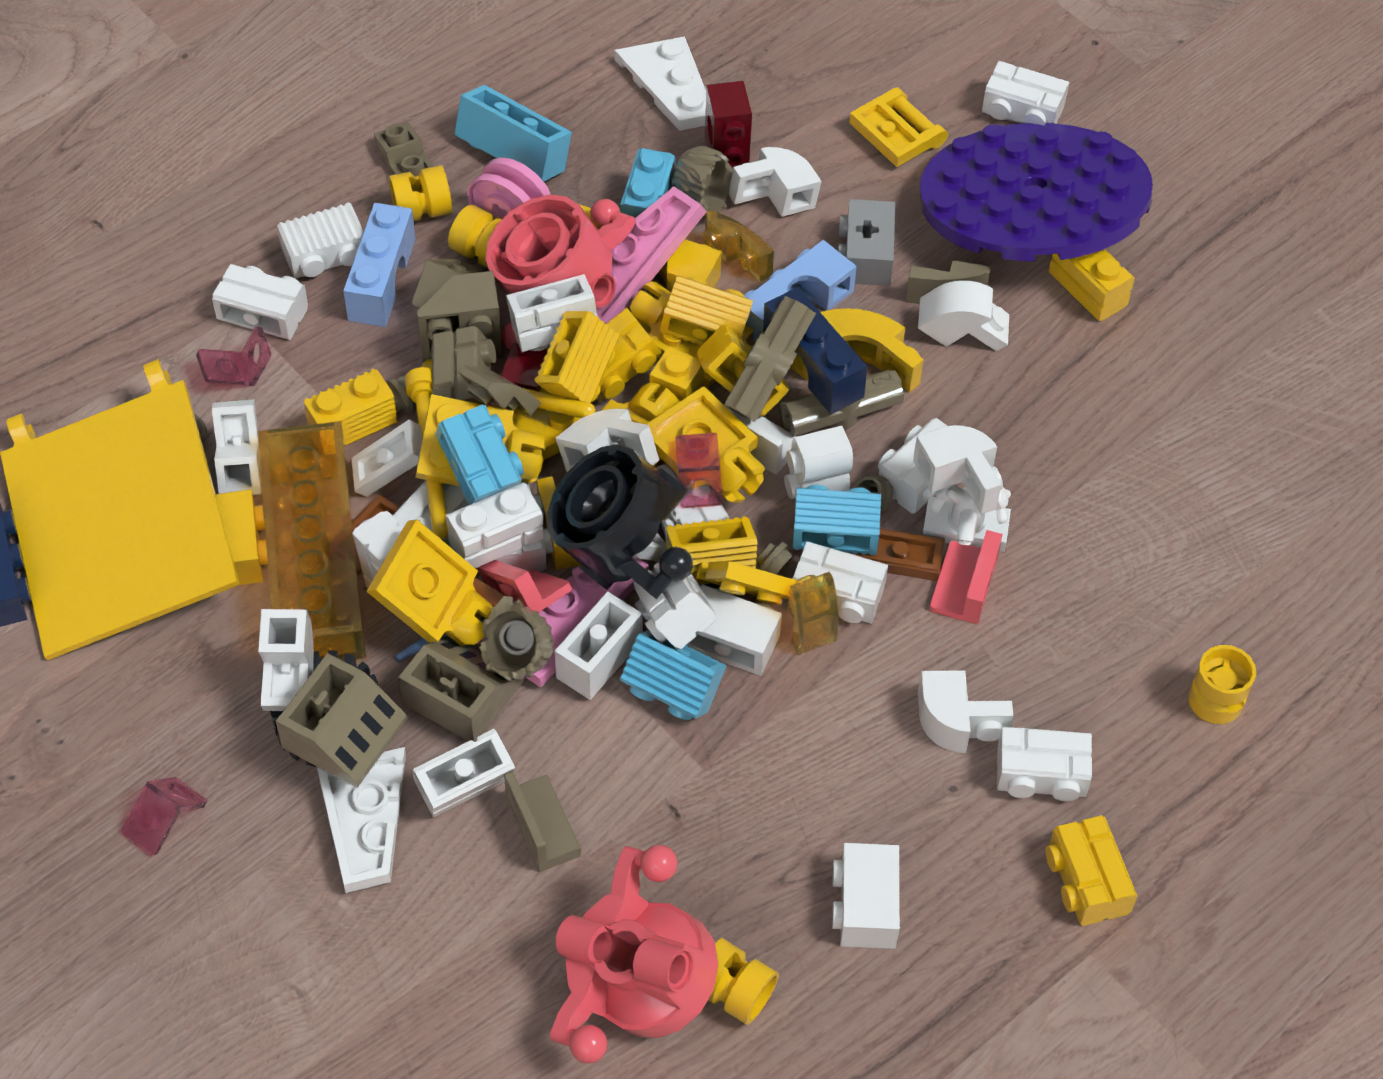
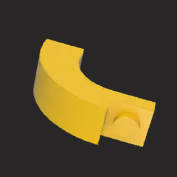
M840 308L820 312L863 362L872 364L881 371L895 370L901 379L902 387L909 393L920 385L924 359L920 357L914 348L903 343L905 335L904 326L889 317L862 309ZM796 355L791 368L808 381L806 367L801 357Z

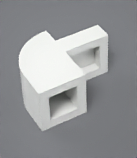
M765 147L760 149L758 161L733 167L728 195L734 204L768 196L781 217L814 209L822 181L809 162L799 154L784 148Z
M953 281L938 286L920 298L918 329L946 347L969 333L990 348L999 351L1008 345L1010 314L992 303L993 288L974 281Z
M255 400L212 403L216 439L214 461L219 494L251 489L253 495L261 494L263 461Z
M608 409L595 412L592 415L579 419L555 438L566 472L587 454L600 447L617 444L633 449L651 465L659 461L649 425L632 422L628 409Z
M959 425L945 426L917 435L913 462L931 493L962 482L980 514L996 510L1003 482L998 469L994 466L997 446L991 438L979 430Z
M261 609L258 652L264 662L261 707L263 711H284L310 677V674L313 673V631L307 610Z
M921 671L918 688L920 722L927 736L938 746L952 752L966 753L969 738L995 741L999 739L1002 727H1011L1013 720L1012 701H968L965 671Z

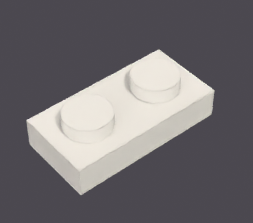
M407 420L351 458L354 490L356 493L368 497L418 464L422 443L421 425Z

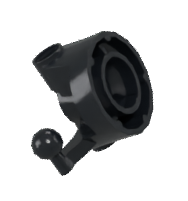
M617 444L600 447L587 454L564 475L553 493L547 511L548 532L555 544L572 556L579 563L578 567L608 591L614 582L633 579L650 595L658 599L672 581L684 580L693 569V559L689 552L677 546L669 548L662 553L659 559L660 572L656 577L632 558V556L642 552L653 541L658 532L660 522L665 521L689 492L688 489L661 467L659 469L655 468L633 449Z

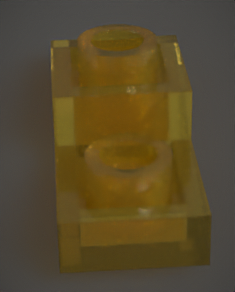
M713 210L706 213L705 231L703 232V239L706 245L722 251L721 259L725 263L738 258L742 268L746 271L750 270L759 282L772 276L774 250L761 237L745 225Z
M830 571L818 576L807 575L800 578L794 585L790 586L787 608L794 620L791 643L798 655L835 642L838 635L837 597L834 579Z

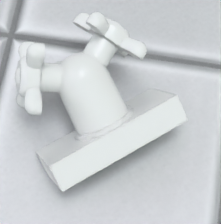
M956 484L935 491L936 497H928L923 529L924 536L945 539L944 543L957 541L961 545H972L981 548L986 530L1003 534L999 551L1005 552L1011 509L1006 508L1008 499L1011 496L1009 490L1003 487L1000 490L996 510L980 514L966 488H961Z

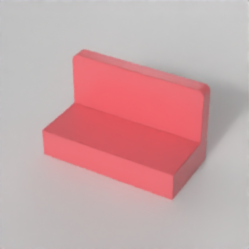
M986 530L981 548L972 545H961L957 541H950L930 603L931 612L974 624L979 623L998 559L1003 534Z
M497 560L477 567L485 584L505 596L513 597L512 602L520 599L523 606L530 607L531 610L538 611V613L572 590L567 580L533 569L527 571Z

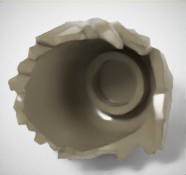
M698 146L684 152L676 165L673 166L672 187H676L700 203L707 211L705 216L709 214L712 217L721 214L722 209L727 207L725 201L726 198H729L728 187L730 186L733 169L728 163L729 159L720 151L706 146Z
M504 596L495 607H492L490 614L483 622L482 632L487 640L481 642L479 647L483 661L487 665L486 670L502 675L507 681L524 679L526 676L533 677L537 671H540L548 663L549 658L554 652L553 646L555 644L552 639V627L547 624L545 617L540 616L538 611L523 606L520 599L512 602L513 597Z

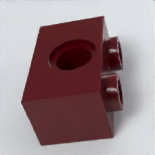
M744 81L706 85L705 141L707 147L724 154L729 159L728 163L732 169L735 166L750 163L752 111Z

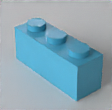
M483 85L460 96L454 135L467 141L473 148L481 149L495 158H510L526 165L544 182L565 172L572 132L492 88Z

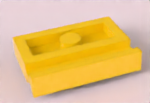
M732 561L708 562V564L699 562L696 576L698 580L719 585V590L737 595H745L747 593L757 596V601L771 605H781L783 599H799L803 582Z

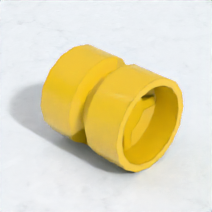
M442 165L420 169L418 176H414L411 172L388 176L393 206L412 208L413 221L421 220L424 213H427L431 218L452 214L449 185Z
M470 204L464 207L455 218L449 231L448 246L451 250L468 259L478 256V264L489 269L485 260L487 242L496 225L502 219L496 218L494 220V216L491 213Z
M1232 645L1214 646L1203 653L1188 693L1189 705L1199 718L1211 724H1226L1233 722L1241 715L1256 678V666L1252 658L1242 649Z
M721 938L715 943L718 970L714 990L708 1001L713 1004L723 1001L724 1011L744 1024L749 1025L760 1014L771 997L778 982L779 973L757 959L747 962L745 951Z

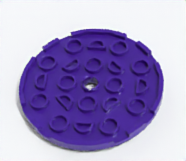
M1031 123L1004 126L988 125L982 131L954 139L951 144L939 151L930 160L921 176L920 198L922 212L933 229L950 242L975 253H980L984 248L1002 252V259L1035 262V255L1058 254L1060 260L1088 255L1106 249L1128 237L1138 229L1143 215L1150 211L1153 182L1148 166L1135 150L1112 138V135L1107 132H1097L1082 127L1046 123L1045 126Z

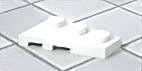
M685 36L615 50V61L621 68L626 67L633 75V81L640 89L644 87L652 95L654 104L679 131L705 126L706 89Z
M405 747L383 752L358 788L317 767L346 893L391 882L406 761Z

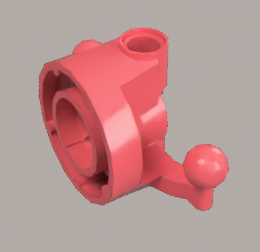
M545 195L533 198L512 209L496 225L487 242L485 260L489 270L494 273V279L509 294L585 274L592 289L596 307L603 308L611 302L616 290V281L611 275L613 258L611 250L625 240L635 225V218L621 213L618 205L611 199H600L595 202L590 210V220L581 206L566 196ZM511 322L504 326L501 333L502 342L509 350L513 343H518Z
M653 845L646 849V851L629 846L624 847L614 870L611 893L602 897L583 917L571 915L558 928L556 949L561 956L566 957L568 988L571 994L557 1014L550 1032V1038L554 1042L570 1047L572 1055L581 1063H595L602 1059L607 1051L608 1041L605 1033L600 1028L593 1025L581 1026L588 1020L592 1012L605 1017L637 1037L661 1038L682 1030L698 1016L714 990L718 959L715 941L705 925L671 903H650L639 895L640 868L643 874L654 882H665L675 874L678 865L677 857L673 850L665 845Z

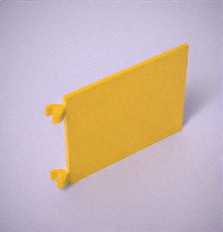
M159 359L143 365L146 378L151 387L150 393L36 438L33 426L25 424L22 413L6 419L7 428L14 445L12 448L0 452L42 650L47 661L240 585L186 383L184 380L172 384L168 371H163Z

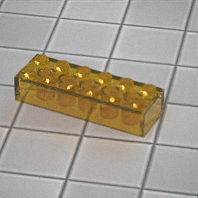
M338 421L258 431L271 609L307 610L312 624L314 652L319 651L320 658H324L328 650L338 651L339 659L341 660L344 659L346 653L355 656L356 659L367 658L356 546L352 534L354 526L342 423Z

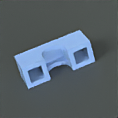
M374 203L343 290L348 321L381 327L387 326L396 299L395 277L397 267L406 268L416 240L412 208Z
M824 240L811 249H805L793 263L785 269L777 270L766 283L756 290H750L744 295L745 298L754 300L746 323L747 326L754 330L752 338L756 341L760 333L763 334L764 303L799 287L811 302L818 304L825 311L830 310L854 292L857 266Z

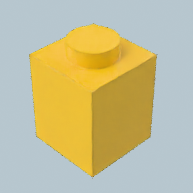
M668 346L650 373V382L658 383L661 386L654 396L658 399L667 388L679 401H682L703 387L704 370L700 363L701 361L694 356Z

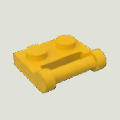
M899 87L889 90L852 111L849 123L896 167L931 147L933 149L941 147L948 138V132L941 125H934L907 100V95ZM896 111H898L921 133L919 134L913 127H911L901 116H899L896 113Z

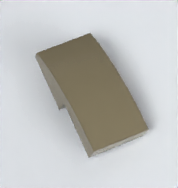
M409 122L394 124L386 128V130L374 133L376 144L392 175L411 172L414 176H418L420 169L434 167L424 153L422 140Z
M952 260L950 272L934 268L911 266L905 302L920 304L922 296L940 285L953 281H974L988 286L991 266Z
M462 366L458 371L469 385L466 389L467 393L483 405L491 401L503 409L506 408L507 410L514 411L518 408L532 416L541 404L531 393L489 369L477 366Z

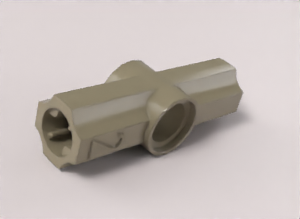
M787 296L784 297L773 314L764 334L760 333L743 363L745 368L726 399L724 406L752 422L756 421L768 402L774 387L780 385L797 355L795 350L815 317V312L797 300Z
M886 370L866 376L864 398L831 415L813 393L781 402L779 413L784 429L790 432L793 437L826 426L832 428L843 426L844 429H848L854 426L859 416L903 403L904 391L895 370Z

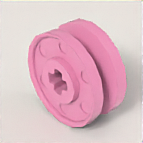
M502 157L491 160L485 166L481 175L473 180L467 190L469 204L476 205L494 216V220L496 218L503 219L512 209L530 199L551 195L547 185L530 168L513 159Z

